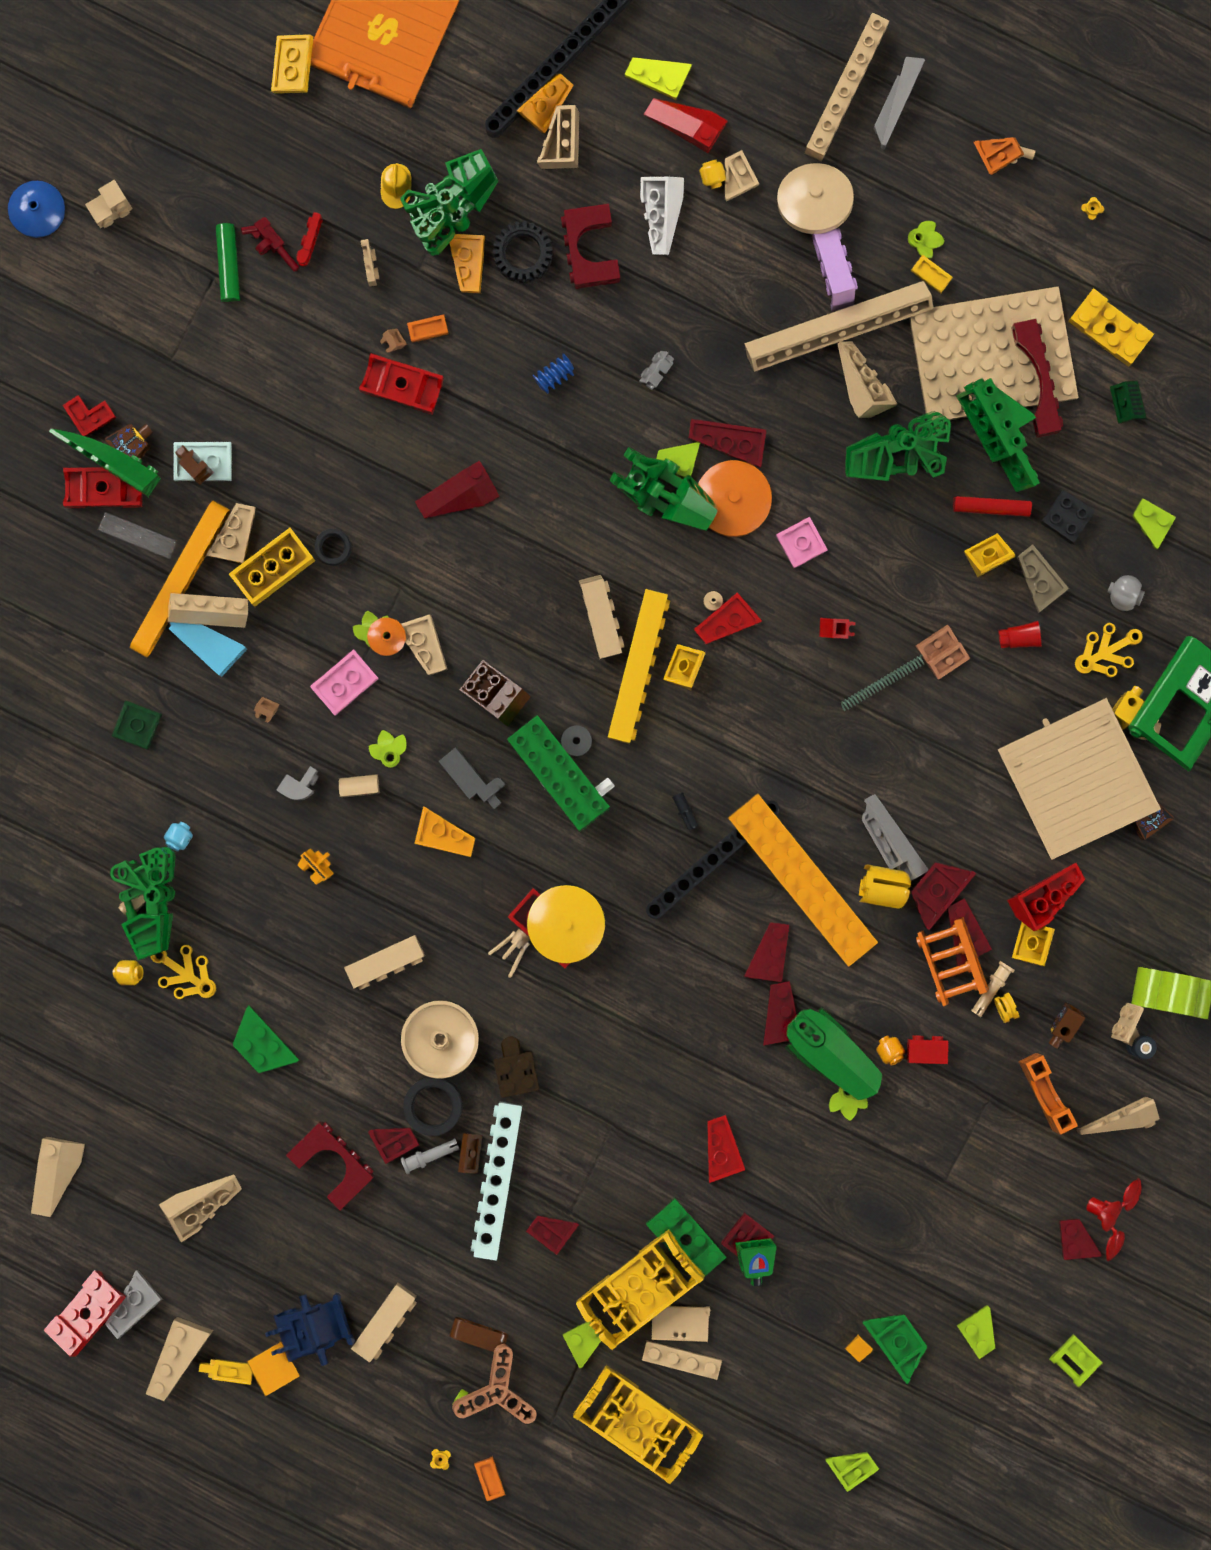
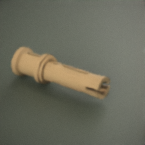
M1000 961L998 969L994 975L990 976L989 991L981 995L971 1011L982 1017L999 988H1003L1006 985V979L1015 970Z

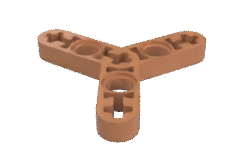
M500 1344L494 1350L489 1385L463 1396L453 1403L452 1409L457 1417L466 1418L494 1404H499L525 1424H530L536 1419L537 1413L532 1405L508 1388L513 1352L508 1345ZM504 1349L508 1353L507 1355H504L503 1358L504 1363H507L506 1365L501 1363L502 1357L499 1354L502 1353ZM504 1368L505 1375L501 1378L496 1377L497 1369ZM496 1388L501 1390L499 1396L494 1394ZM486 1392L490 1394L491 1400H489ZM479 1395L484 1396L483 1404L476 1405L475 1398ZM511 1398L517 1399V1405L513 1408L507 1406V1402ZM469 1400L471 1401V1404L474 1407L472 1409L470 1407V1404L468 1403ZM463 1404V1406H466L464 1412L459 1410V1405ZM522 1407L526 1412L529 1411L531 1416H525L520 1411V1408Z

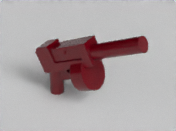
M266 217L258 220L253 226L241 227L242 235L252 234L255 239H258L259 236L263 239L255 248L260 255H264L271 249L274 253L278 252L293 272L300 268L283 248L284 241L270 226L271 223Z

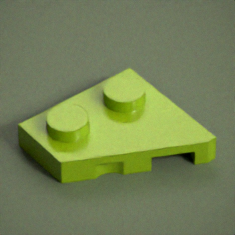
M1141 499L1132 515L1156 550L1161 545L1176 518L1145 499Z
M988 1305L957 1325L979 1359L995 1349L991 1311Z

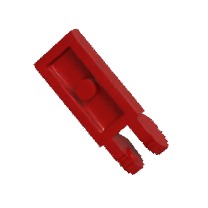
M316 212L308 219L307 228L309 229L301 242L303 249L299 250L298 256H296L298 264L302 267H307L311 259L323 221L321 215Z

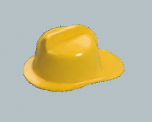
M396 163L387 166L382 172L381 197L388 207L394 209L402 208L403 204L400 198L407 190H411V173L407 167ZM410 196L406 199V203L410 200Z

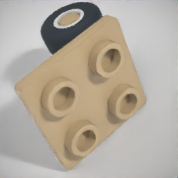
M1126 1003L1120 1011L1118 1023L1112 1029L1113 1034L1111 1038L1126 1043V1050L1130 1055L1141 1059H1150L1156 1053V1043L1151 1037L1139 1034L1136 1028L1144 1008Z

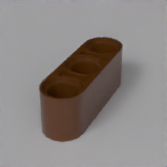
M455 1317L449 1334L453 1339L494 1352L498 1345L506 1344L508 1334L460 1317Z

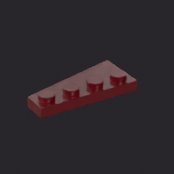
M691 419L688 439L761 468L766 437L765 429Z

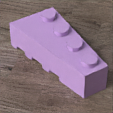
M834 229L821 234H812L817 258L819 261L822 260L820 262L822 276H827L825 279L828 296L832 295V311L853 306L855 289H858L856 279L851 276L850 261L847 262L845 258L847 251L845 245H841L840 242L842 239L840 229Z

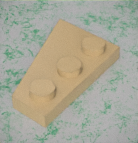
M236 503L206 556L244 563L256 508Z

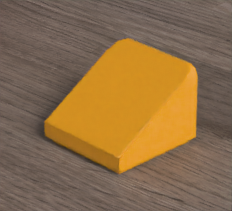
M859 1335L845 1348L858 1362L873 1351V1348Z

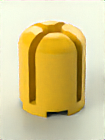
M865 865L864 869L867 870V873L861 879L859 896H863V898L859 902L896 909L902 908L907 903L910 895V890L908 889L911 887L909 874L901 870Z

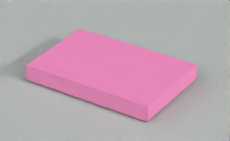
M353 649L310 687L336 716L379 678Z

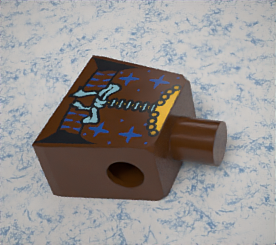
M129 424L106 437L105 441L111 447L125 453L129 457L135 455L141 459L151 447L145 439L154 432L147 424L138 431L132 424Z
M1159 802L1161 810L1132 823L1141 840H1146L1174 819Z
M1065 1002L1050 1028L1054 1035L1049 1044L1059 1049L1063 1041L1070 1043L1085 1020L1083 1012ZM1063 1027H1067L1066 1030L1061 1031Z

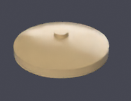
M820 163L806 164L792 170L781 182L777 195L778 209L785 222L792 228L809 234L826 233L843 224L852 211L854 200L853 188L849 179L835 167Z
M433 1001L421 1005L410 1014L402 1029L401 1046L406 1060L413 1069L430 1078L444 1079L461 1073L473 1061L478 1049V1030L473 1018L465 1009L452 1002Z

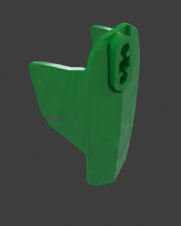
M822 1007L819 1009V1012L813 1009L800 1011L787 1027L786 1036L791 1044L787 1045L785 1049L808 1069L827 1078L857 1100H863L877 1094L881 1085L882 1073L849 1037L847 1030ZM805 1022V1026L799 1028L800 1023ZM812 1034L819 1035L818 1040L814 1041Z

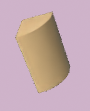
M378 774L339 778V794L342 798L380 793Z

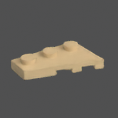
M432 615L401 623L406 634L405 642L413 651L426 673L432 675L448 670Z

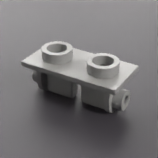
M667 351L656 353L652 358L653 362L650 367H647L642 372V378L639 382L646 383V386L651 390L656 388L663 379V376L658 372L661 371L666 374L673 365L672 361L674 358L667 355Z

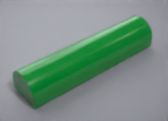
M231 223L217 224L215 227L221 302L240 301L235 225Z

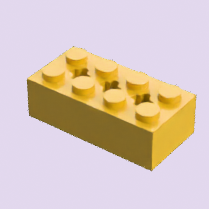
M288 528L230 572L229 575L255 607L315 562V559L292 529ZM286 552H288L289 554L292 552V554L290 555L291 558H286L284 560V558L286 557L284 554ZM270 564H277L274 571L270 570ZM254 576H261L260 582L253 583L255 581Z

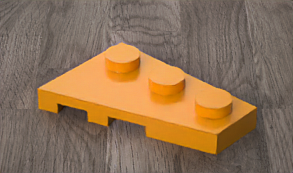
M557 73L526 101L517 112L541 133H546L556 106H562L574 85L562 74Z
M423 807L415 844L471 857L475 838L426 807Z

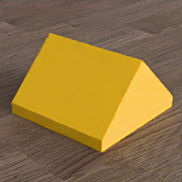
M998 533L964 551L977 577L1015 557L1014 552Z
M677 644L663 680L691 691L705 652Z
M1022 922L1012 958L1045 966L1055 929L1044 926L1037 931H1033Z

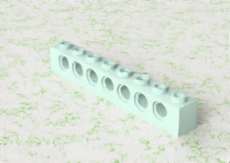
M500 1101L499 1106L495 1105L493 1117L497 1118L496 1124L491 1125L490 1136H493V1142L488 1144L487 1155H490L489 1163H485L484 1174L487 1175L486 1182H482L480 1193L484 1194L483 1202L479 1201L477 1213H481L480 1221L476 1220L474 1232H478L477 1239L472 1240L471 1246L474 1257L497 1261L522 1105ZM504 1117L511 1120V1126L508 1128H504L500 1124V1120ZM499 1137L507 1138L508 1145L505 1147L499 1146L497 1139ZM502 1156L505 1159V1164L497 1166L494 1163V1158ZM494 1175L500 1176L502 1179L501 1184H492L491 1177ZM491 1194L496 1195L499 1199L498 1203L490 1204L488 1196ZM493 1214L495 1222L487 1223L484 1219L485 1215ZM489 1233L492 1236V1241L489 1243L483 1242L481 1239L482 1234Z

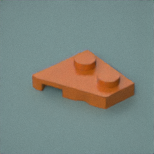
M1014 137L974 142L991 175L1024 155L1017 139Z

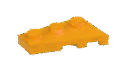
M455 234L454 238L450 241V247L460 291L463 293H481L485 236Z

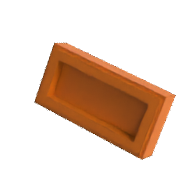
M444 314L407 323L412 343L449 334Z
M493 1457L474 1463L486 1501L504 1496L505 1491Z

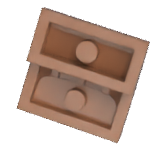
M948 625L916 645L917 650L938 680L970 659Z

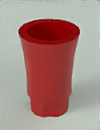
M1038 621L998 631L1001 648L1042 646Z

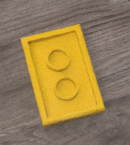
M312 35L277 36L271 92H308L313 45Z

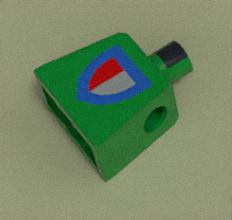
M771 1238L736 1242L742 1274L745 1278L751 1279L752 1286L762 1285V1277L770 1276L773 1272L776 1254L775 1243Z

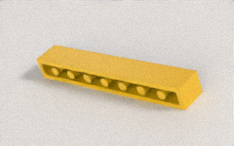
M645 589L608 739L630 744L631 740L635 741L637 729H634L635 722H640L642 711L639 710L640 703L644 704L647 693L643 692L645 684L649 685L652 674H649L648 671L650 666L654 667L656 655H653L654 648L659 647L661 637H658L659 629L663 630L666 620L662 618L663 612L668 611L670 600H667L668 594Z

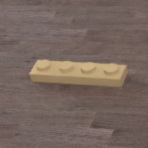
M648 1340L646 1341L642 1361L716 1380L718 1379L722 1363L721 1359Z

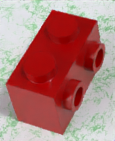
M913 1035L912 1039H907V1062L948 1064V1040H943V1036H932L931 1040L924 1039V1036Z

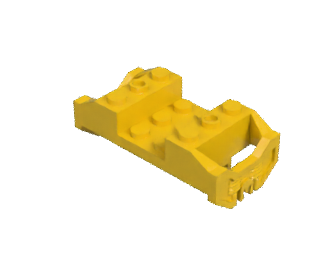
M667 1230L641 1249L638 1255L616 1272L606 1276L577 1300L576 1305L585 1321L591 1322L589 1324L590 1327L595 1330L596 1334L599 1333L600 1340L613 1350L678 1298L703 1281L705 1275L680 1247L671 1231ZM658 1243H667L673 1256L681 1263L684 1270L691 1275L689 1282L682 1276ZM593 1294L603 1305V1311H607L613 1319L612 1323L614 1325L617 1323L621 1328V1332L611 1334L603 1326L601 1319H598L589 1306Z
M607 1365L573 1413L575 1419L584 1423L669 1484L679 1475L682 1466H685V1462L690 1458V1454L694 1453L703 1437V1432L671 1408L667 1409L641 1391L634 1382ZM614 1377L619 1379L591 1420L586 1410L602 1390V1386L607 1378ZM686 1426L692 1436L683 1452H680L679 1458L670 1469L659 1466Z

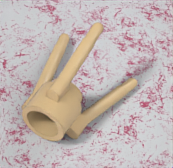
M520 929L517 932L513 931L510 936L488 952L489 955H492L512 940V946L502 957L505 960L516 947L518 949L521 948L508 975L509 978L513 976L526 948L530 945L528 943L530 937Z

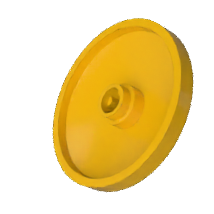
M563 885L545 891L535 900L529 911L527 928L532 944L544 957L559 963H573L588 957L599 946L605 930V919L600 904L589 892L579 887Z

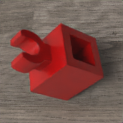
M820 618L819 637L848 639V636L855 635V633L849 631V627L851 625L854 626L855 622H849V619Z

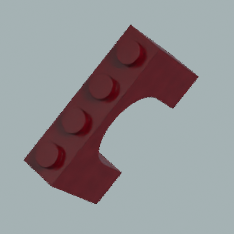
M609 204L564 210L561 223L562 228H566L567 235H564L565 247L569 246L570 253L566 254L567 263L572 265L573 271L569 272L570 283H574L575 289L620 283L617 259L591 262L584 259L577 249L580 237L587 231L612 227Z
M320 1121L286 1156L300 1169L319 1151L332 1150L337 1152L345 1161L346 1174L343 1181L327 1198L341 1210L374 1178L372 1174L374 1170L367 1163L364 1165L359 1160L361 1157L353 1149L350 1151L345 1146L347 1143L341 1136L336 1137L332 1133L333 1128L327 1122L323 1124Z

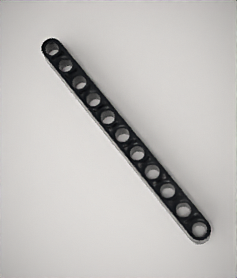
M603 0L487 118L485 122L487 135L491 138L501 136L520 116L517 110L557 73L561 74L632 0ZM613 3L617 7L615 9H609L607 6ZM596 17H602L604 19L600 23L594 21ZM584 30H588L591 34L588 36H583L581 32ZM573 43L578 47L572 50L568 48V45ZM557 57H562L565 59L562 63H557L555 61ZM549 70L551 75L543 76L541 73ZM534 83L538 85V88L531 90L529 85ZM518 97L525 99L523 103H517L515 100ZM506 110L512 112L509 117L503 116L502 113ZM491 124H497L499 128L497 130H491L489 129V126Z

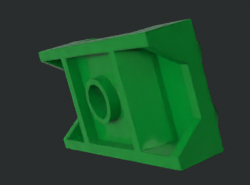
M675 1197L656 1216L646 1222V1225L656 1237L670 1230L680 1247L705 1276L726 1258L721 1249ZM684 1234H688L692 1238L691 1243L688 1245H683L680 1242V1238ZM662 1242V1243L668 1248V1250L672 1253V1251H671L670 1248L668 1247L667 1243H666V1242Z

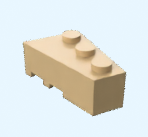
M576 105L556 106L537 164L541 169L578 168L579 111Z

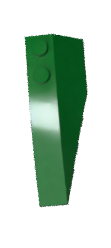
M50 429L49 431L53 436L147 497L150 496L161 479L157 475L158 471L150 465L146 468L141 464L142 460L135 455L129 457L107 444L75 433Z

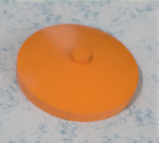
M737 460L724 461L711 467L699 481L698 485L710 496L718 509L713 522L709 526V529L715 533L727 537L744 536L759 528L767 518L772 502L771 489L766 477L755 466Z

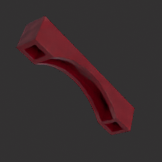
M1037 319L1014 323L1011 329L1015 346L1031 361L1039 380V403L1034 414L1036 418L1032 420L1036 438L1057 434L1062 430L1063 420L1061 416H1058L1059 402L1057 397L1054 398L1053 394L1055 385L1053 379H1050L1049 376L1051 367L1049 361H1046L1044 354L1046 353L1045 342L1041 341V324L1037 323Z

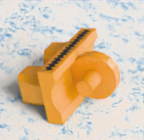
M310 848L301 855L302 858L298 866L303 871H306L309 867L315 871L310 878L316 885L334 874L329 868L331 863L327 860L330 856L328 852L323 855L319 850L315 853Z

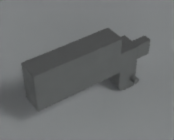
M457 747L439 761L469 799L478 794L483 802L488 801L493 809L502 803L495 794L506 785L505 781L502 778H495L487 784Z

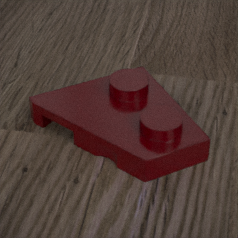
M411 1127L371 1129L368 1131L385 1164L420 1145Z
M744 1212L721 1244L738 1256L736 1242L773 1239L774 1235Z
M1080 1219L1059 1220L1064 1260L1101 1257L1100 1251Z

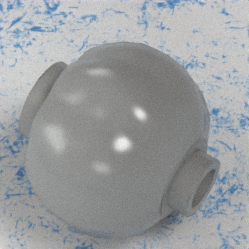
M1125 575L1120 577L1115 583L1111 582L1107 593H1110L1111 602L1115 608L1121 611H1129L1135 605L1140 606L1145 591L1141 590L1142 584L1136 577Z

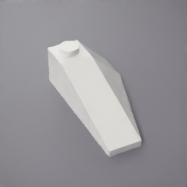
M641 177L640 197L641 202L645 204L646 208L644 216L645 220H648L650 227L648 235L652 254L669 255L683 201L684 178Z

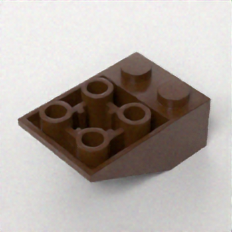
M484 660L481 661L459 689L507 727L531 697L521 687Z

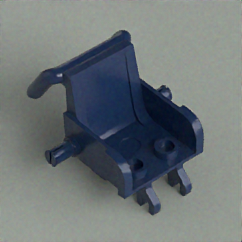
M335 1293L332 1301L312 1306L309 1305L307 1294L299 1296L302 1305L301 1309H296L295 1307L274 1315L277 1328L266 1332L265 1335L268 1337L279 1333L284 1347L273 1350L271 1354L273 1356L285 1352L288 1362H292L300 1357L316 1353L321 1366L329 1364L325 1354L326 1349L334 1346V1343L342 1338L347 1340L348 1345H353L355 1337L351 1333L341 1303L340 1293Z

